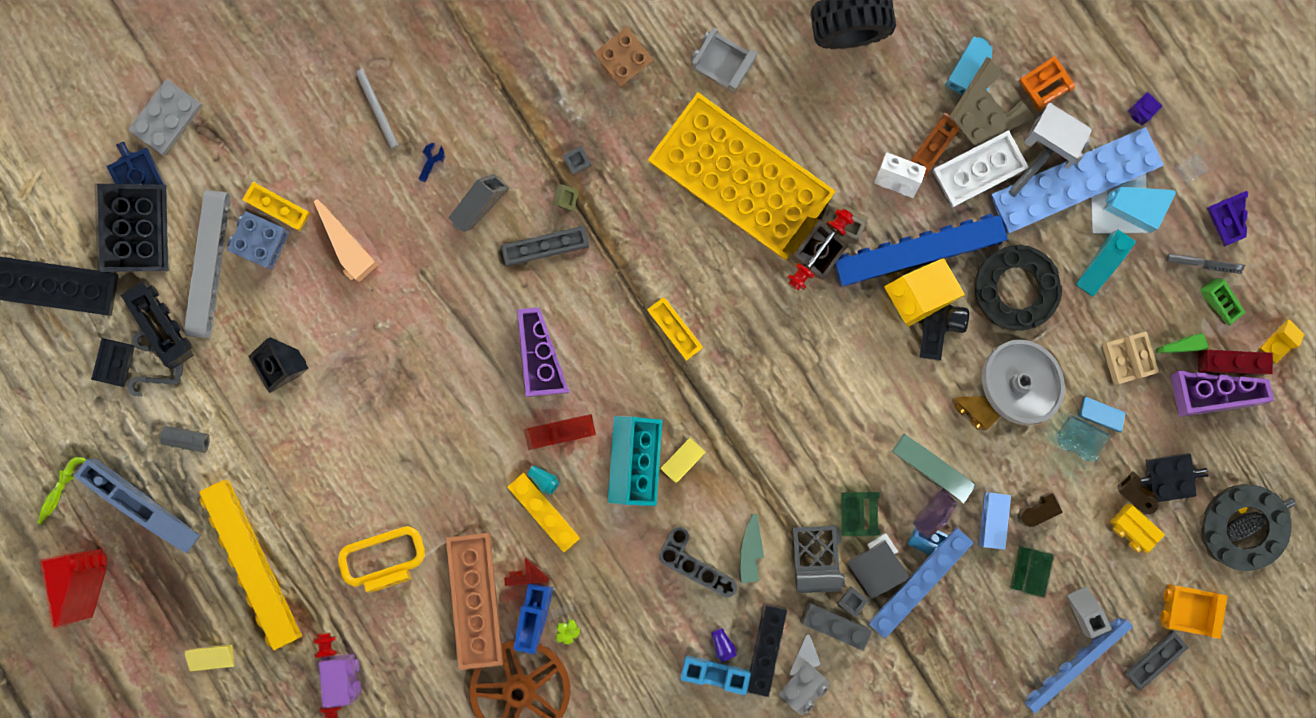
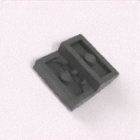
M885 540L868 551H863L847 562L871 599L910 578Z

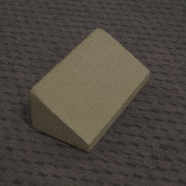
M829 200L821 221L826 225L828 221L835 220L837 216L834 212L837 209H846L853 215L852 219L854 220L852 225L847 224L844 228L846 235L859 240L867 224L868 217Z

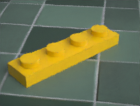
M525 473L508 486L509 490L563 553L580 539L578 534Z

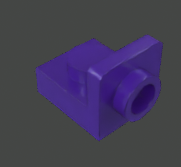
M1146 92L1128 112L1131 114L1130 116L1133 121L1143 126L1163 106L1149 92Z

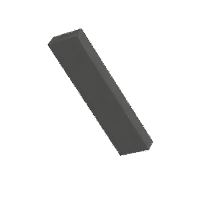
M581 226L503 244L501 248L507 267L589 248L585 227Z

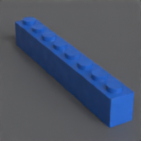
M988 214L980 217L981 221L973 222L972 219L961 222L959 227L955 228L952 225L939 228L940 232L933 234L932 231L920 233L919 238L911 239V236L904 237L898 240L899 243L893 245L890 242L878 245L879 249L872 251L870 247L858 250V254L850 256L849 253L843 254L833 266L839 288L932 263L942 258L946 259L1001 244L1008 240L1001 215L994 217L993 214Z

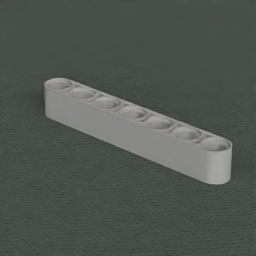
M206 190L203 195L184 330L186 336L208 339L212 333L230 207V194L228 192Z

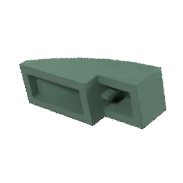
M756 513L751 514L741 543L739 570L742 584L759 581L756 559L764 558L758 515Z

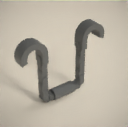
M143 331L137 332L133 337L134 346L139 350L154 352L155 350L152 346H142L140 344V339L145 334ZM184 362L174 368L173 375H175V378L173 380L150 377L132 378L128 382L129 393L138 397L143 396L142 392L135 390V385L138 382L177 385L181 381Z

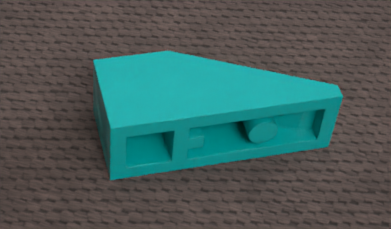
M1119 229L1110 233L1075 286L1091 297H1094L1125 259L1136 241Z

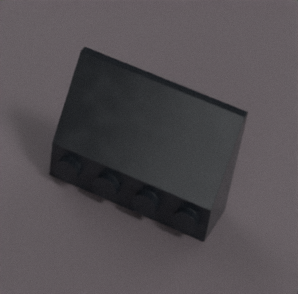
M94 183L97 270L99 272L168 271L166 185Z

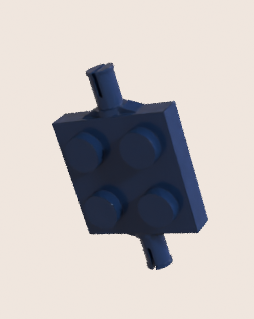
M125 142L116 144L121 157L116 162L106 166L115 184L166 185L148 148L129 153Z

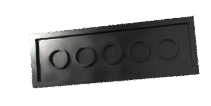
M0 257V300L112 316L119 274Z

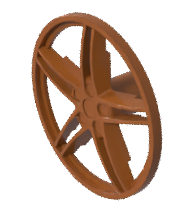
M515 640L502 643L507 682L477 684L482 668L474 669L470 682V701L477 718H485L480 710L477 697L506 700L507 704L503 718H508L511 707L517 708L514 718L520 717L523 707H527L540 717L553 718L532 703L535 699L556 715L554 718H563L570 699V680L567 670L560 658L543 644L539 643L537 650L548 656L551 661L527 676L523 675L520 663L513 650ZM508 648L510 649L515 667L518 672L514 675H512L508 656L506 653V649ZM552 664L556 665V668L535 683L533 680L534 676ZM558 671L561 674L564 689L559 711L555 710L536 693V690ZM503 687V693L476 692V688Z

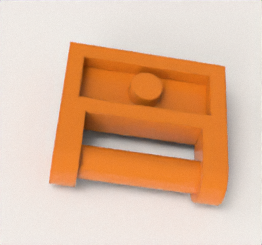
M1056 56L1018 80L1032 100L1033 106L1039 112L1049 102H1052L1065 92H1071L1075 89L1074 82ZM1058 79L1061 80L1062 85L1042 98L1039 96L1038 93Z

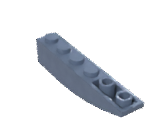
M87 459L74 475L76 479L118 510L185 553L189 552L201 536L98 459Z

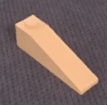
M316 199L314 203L339 261L345 268L343 270L344 274L351 281L355 279L360 282L378 264L325 205Z

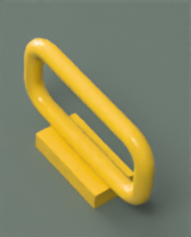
M405 526L343 547L338 555V566L346 584L353 587L364 585L366 592L373 593L413 580L409 570L416 568L423 562L425 549L420 533L413 527ZM404 535L412 537L416 549V557L413 560L358 578H353L350 575L346 561L348 554Z

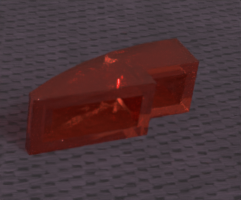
M592 414L524 429L528 451L596 435Z

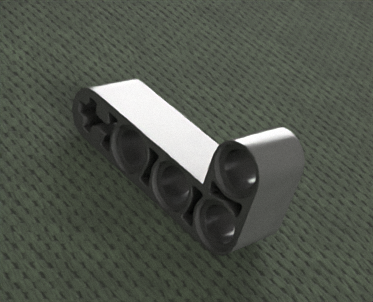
M682 526L674 527L660 550V561L665 566L723 597L733 596L737 591V584L734 579L683 552L689 541V533ZM678 530L685 533L686 537L682 542H676L673 539V534ZM666 550L674 551V560L669 562L664 560L663 553ZM686 560L694 562V569L690 572H686L682 568V564ZM709 570L713 572L714 577L710 582L702 580L701 576L704 571ZM718 575L722 576L719 580L724 584L730 581L731 590L727 589L726 592H723L724 588L718 583L716 588L713 587L717 582Z

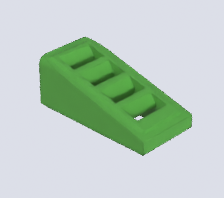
M1214 278L1200 290L1204 298L1227 325L1230 326L1246 313L1225 279ZM1223 294L1224 297L1218 300V297H1220ZM1229 301V304L1223 307V305ZM1234 307L1235 311L1228 315L1227 312Z
M1199 333L1157 347L1156 352L1160 354L1203 351L1209 349L1204 334Z

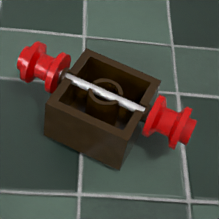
M837 209L834 212L837 216L835 220L828 221L826 225L819 219L807 216L782 250L797 263L795 265L796 273L787 276L789 280L788 285L796 291H799V289L805 290V281L808 278L813 279L815 277L824 280L846 250L848 245L837 234L844 236L846 234L844 230L846 225L854 223L853 215L848 210Z

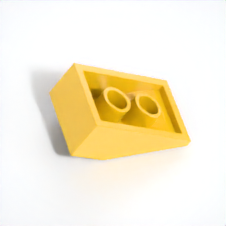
M944 258L908 273L884 286L907 327L965 296Z

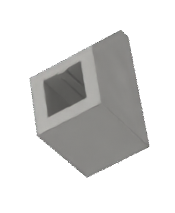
M1086 586L1066 595L1084 636L1094 638L1112 630L1102 607Z

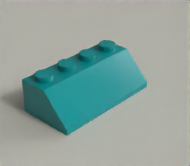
M614 416L608 503L657 506L663 420Z

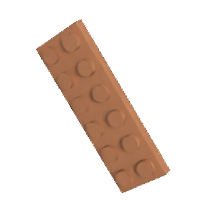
M483 533L446 538L459 670L504 665L491 534Z

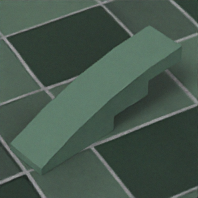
M904 433L892 449V452L920 474L929 478L940 488L946 490L960 502L964 503L976 486L961 473Z

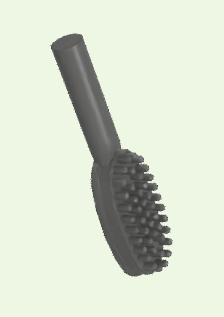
M1167 255V262L1194 266L1203 265V269L1242 274L1246 266L1184 255Z
M1292 497L1283 501L1287 509L1296 505ZM1251 512L1231 521L1227 525L1229 540H1241L1257 532L1264 526L1266 521L1265 515L1263 513Z

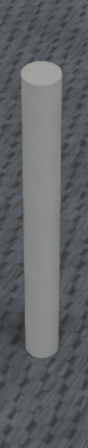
M364 70L356 71V75L390 148L398 147V142Z

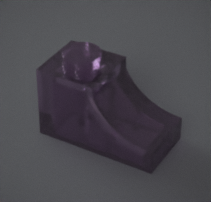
M942 488L928 505L918 513L913 524L919 532L929 538L946 525L958 503Z

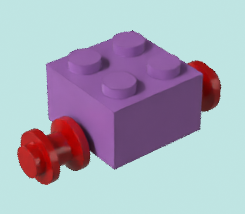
M330 632L317 634V638L313 639V643L318 644V652L314 654V657H321L322 659L319 662L323 707L319 708V712L324 713L325 718H338V711L342 709V705H350L361 694V682L357 681L359 660L355 659V653L337 655V651L332 649L331 644L336 638L331 636Z

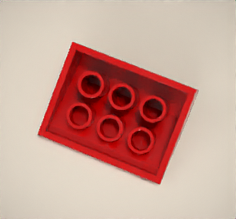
M103 549L40 560L52 627L57 628L93 618L106 573L107 557L103 553Z

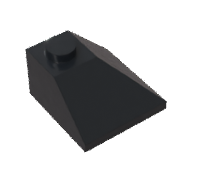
M271 337L267 338L249 355L252 364L269 393L293 381L309 369L305 358L298 349Z

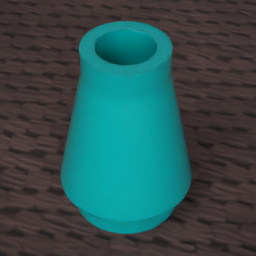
M535 465L527 473V476L532 479L543 494L547 493L550 496L560 484L557 476Z

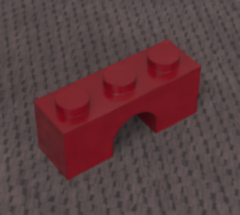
M1227 350L1198 351V373L1273 374V353Z

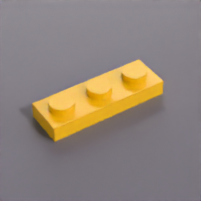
M252 182L242 199L244 202L300 232L311 214L255 182Z
M665 297L647 309L686 361L703 349V346Z

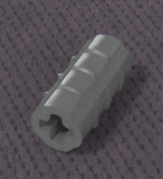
M165 426L160 435L161 445L171 446V448L176 447L182 450L187 449L193 452L205 453L209 447L210 435L199 431Z

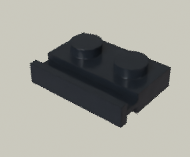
M102 338L91 380L125 387L135 346Z

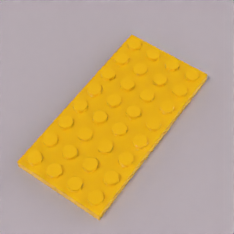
M698 92L647 160V162L785 261L789 256L782 250L807 216L817 218L836 192Z

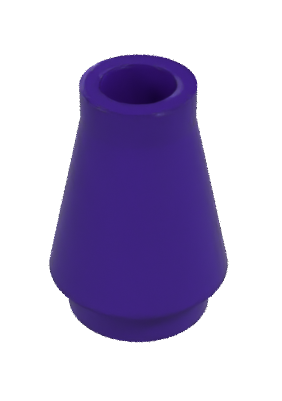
M723 628L711 633L716 656L720 659L721 663L737 656L735 652L737 649Z

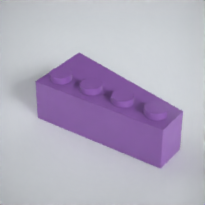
M540 307L518 309L517 320L525 397L569 393Z

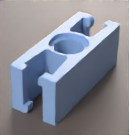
M984 492L979 546L1005 550L1011 495Z

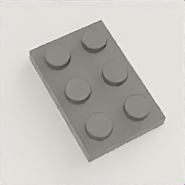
M166 79L128 130L165 156L203 105Z

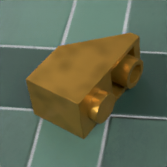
M986 396L955 397L952 399V402L955 404L954 408L961 415L966 414L971 419L969 421L970 424L977 430H988L1001 416L994 410Z

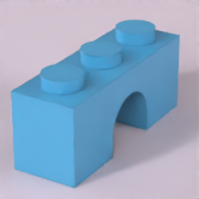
M685 655L680 678L682 681L699 685H715L723 688L725 691L746 695L751 673L748 669Z

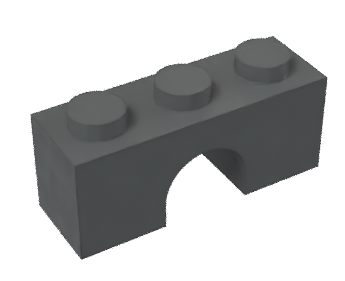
M808 602L800 621L807 627L862 651L865 650L872 633L870 628L836 615L811 602Z

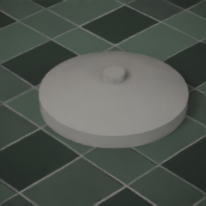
M1027 340L1008 341L994 349L984 363L982 370L984 393L994 410L1003 418L1019 425H1035L1049 419L1059 410L1065 394L1063 373L1055 358L1042 346Z

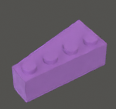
M1177 371L1170 375L1179 417L1260 406L1274 401L1269 379L1187 373L1186 371Z

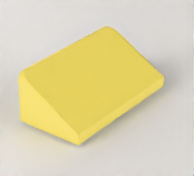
M689 438L660 469L677 483L706 452Z
M233 644L194 648L185 651L190 671L234 667Z

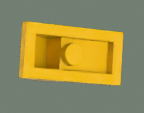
M1287 319L1258 350L1260 352L1273 353V364H1277L1291 349L1298 348L1301 345L1304 333L1290 319Z

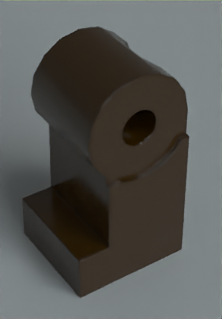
M1132 471L1117 485L1119 493L1144 514L1155 513L1159 506L1156 495L1151 491H1146L1140 485V477Z
M1046 493L1040 496L1043 502L1031 508H1022L1017 515L1019 523L1023 526L1034 527L1063 513L1053 493Z

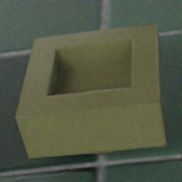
M557 184L553 205L567 211H574L579 190Z

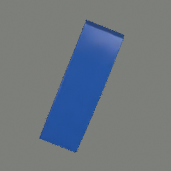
M534 582L528 584L524 606H521L513 650L536 654L547 619L554 587Z

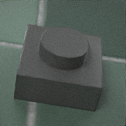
M582 146L563 155L573 176L592 166Z
M850 586L837 603L852 616L856 617L869 600Z

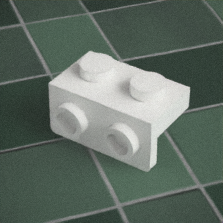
M886 153L874 183L914 198L922 183L926 168Z

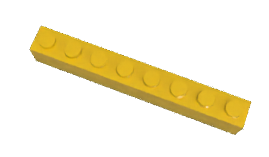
M222 480L199 491L201 495L199 498L200 503L210 514L209 522L218 531V541L222 548L226 549L229 555L227 560L238 574L236 577L240 587H244L247 593L246 600L251 608L253 607L256 612L255 619L259 627L264 629L266 634L264 638L267 645L272 647L274 651L302 637V633L230 481Z

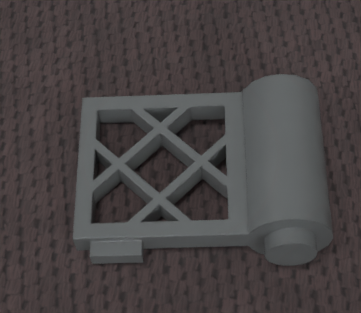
M836 526L792 528L797 594L841 591V587H845V576L840 574L838 543H842L841 530H836ZM822 531L832 532V541L827 546L817 538ZM798 532H807L813 538L806 547L798 541ZM814 540L825 548L818 557H815L807 549ZM831 545H833V551L829 549ZM799 546L803 549V550L800 552V554H799ZM826 550L833 556L834 565L825 566L819 560ZM806 552L814 561L810 566L800 567L799 557ZM817 562V563H819L821 566H813V565Z

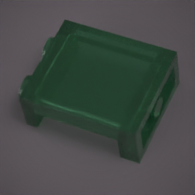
M1019 546L1010 588L1045 598L1055 554Z

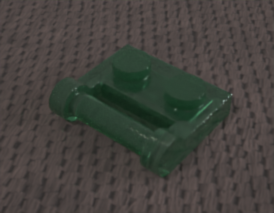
M840 492L841 535L880 536L881 529H878V498H880V492ZM863 499H869L870 529H864Z

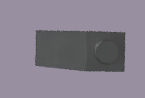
M495 174L477 179L449 216L454 227L463 232L473 229L509 190V187Z

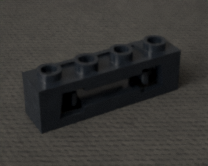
M142 281L120 296L164 366L172 370L194 356L190 350L193 346L186 337L183 338L180 334L182 329L177 321L171 320L168 314L171 312L164 302L161 303L157 298L160 295L153 285L149 286ZM141 310H144L146 313L152 310L166 334L172 337L174 341L170 339L164 341L149 316L145 315Z
M767 603L763 604L749 670L751 674L747 693L765 697L770 695L787 614L785 607Z

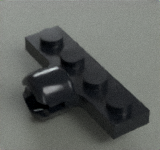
M949 304L924 319L919 358L941 361L946 332H966L969 322V309Z

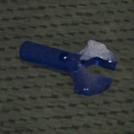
M434 142L425 146L422 152L426 155L427 160L418 177L421 182L427 181L436 162L440 161L443 163L445 159V151L442 146L437 155H432L436 145Z

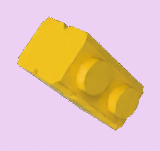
M1125 504L1110 521L1114 526L1112 530L1121 538L1125 536L1130 541L1128 545L1137 553L1140 551L1149 553L1165 536L1133 504Z

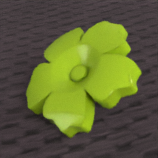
M569 619L567 624L565 622L558 623L556 629L559 632L556 633L554 639L558 643L563 642L569 645L573 643V638L576 639L578 637L580 629L577 628L574 620Z

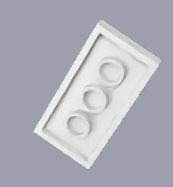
M1008 130L932 171L953 208L1027 170L1029 167Z

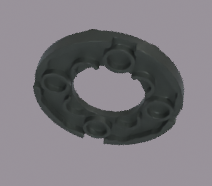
M1009 246L994 252L983 262L975 279V296L982 313L995 325L1012 331L1029 330L1045 323L1055 313L1062 296V285L1056 265L1046 254L1030 246ZM1023 268L1035 277L1038 283V294L1035 301L1029 307L1014 309L1001 301L998 295L997 283L1000 276L1008 269Z
M1239 484L1226 488L1211 500L1204 512L1205 518L1203 526H1201L1204 544L1216 560L1232 569L1253 571L1264 568L1277 560L1289 543L1292 530L1290 513L1281 498L1264 487ZM1244 507L1259 509L1265 515L1268 522L1265 538L1259 545L1252 548L1235 546L1227 535L1229 518L1235 511Z

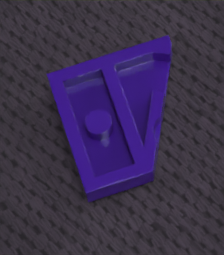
M1247 191L1207 207L1223 246L1247 237Z

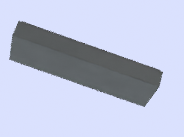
M1171 630L1130 666L1124 674L1141 691L1189 647L1175 631Z

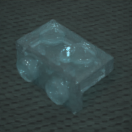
M1071 414L1057 434V440L1061 448L1066 451L1072 450L1078 453L1082 459L1086 461L1092 460L1096 463L1099 460L1098 454L1110 438L1108 433Z

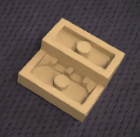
M1147 331L1102 344L1114 385L1159 373Z

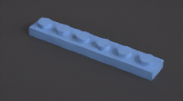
M956 527L868 622L869 625L886 638L974 542Z
M1123 618L1112 620L1109 623L1112 630L1092 638V643L1088 647L1079 649L1075 654L1076 657L1071 662L1067 661L1059 668L1060 671L1055 676L1052 675L1045 679L1043 686L1038 691L1034 690L1026 697L1027 700L1024 702L1026 707L1033 713L1040 710L1133 627L1132 624Z

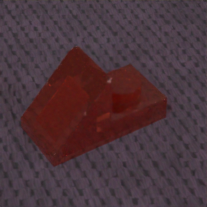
M527 556L525 557L526 574H523L522 570L509 572L510 576L504 577L505 586L550 581V575Z

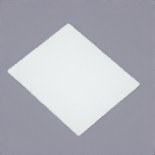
M1146 174L1091 197L1093 233H1112L1118 229L1123 233H1148L1105 210L1108 204L1106 198L1111 191H1115L1120 187L1146 188Z

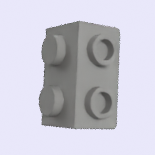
M806 662L778 695L797 713L804 715L813 709L814 702L819 696L822 697L826 694L831 682L810 663Z

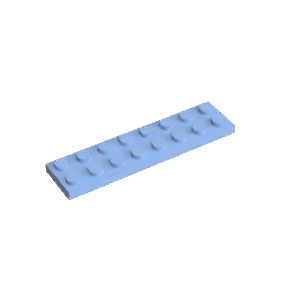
M1144 127L1085 153L1077 165L1073 163L1068 169L1064 167L1066 164L1064 162L1033 176L1015 197L1008 193L1014 185L990 195L998 215H1001L1007 234L1160 168L1164 164L1147 128Z

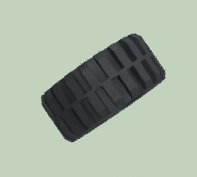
M820 0L813 5L810 11L814 41L818 46L825 49L836 50L870 45L871 43L888 38L896 28L893 0Z

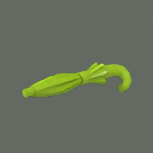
M75 457L69 461L64 471H59V482H57L55 488L45 498L37 523L43 524L44 520L57 507L62 491L66 486L65 484L74 478L72 474L78 464L83 465L86 461L85 458Z

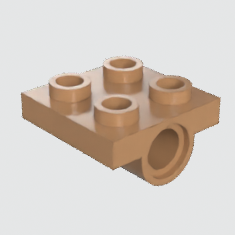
M628 27L624 28L594 52V56L600 62L603 70L620 88L654 61Z

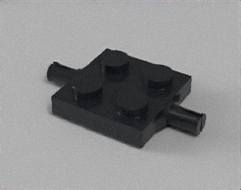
M1190 453L1145 459L1146 477L1140 478V485L1147 486L1149 491L1156 495L1158 502L1197 496L1196 478L1208 477L1209 474L1205 473L1208 472L1207 468L1194 470Z

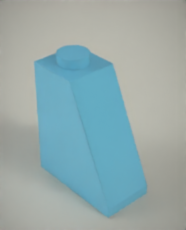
M975 36L971 39L946 81L945 86L963 96L986 57L992 58L993 47L989 45L988 41L980 37L976 38Z
M1120 187L1115 191H1111L1107 196L1106 202L1108 204L1105 210L1151 233L1158 230L1176 191Z

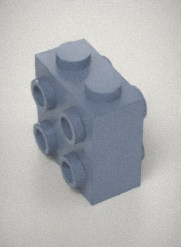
M245 211L244 215H241L237 221L238 228L235 234L231 235L228 240L227 251L273 270L290 231Z

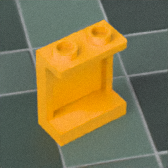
M1168 584L1163 594L1165 605L1164 610L1160 613L1161 627L1221 639L1227 595Z

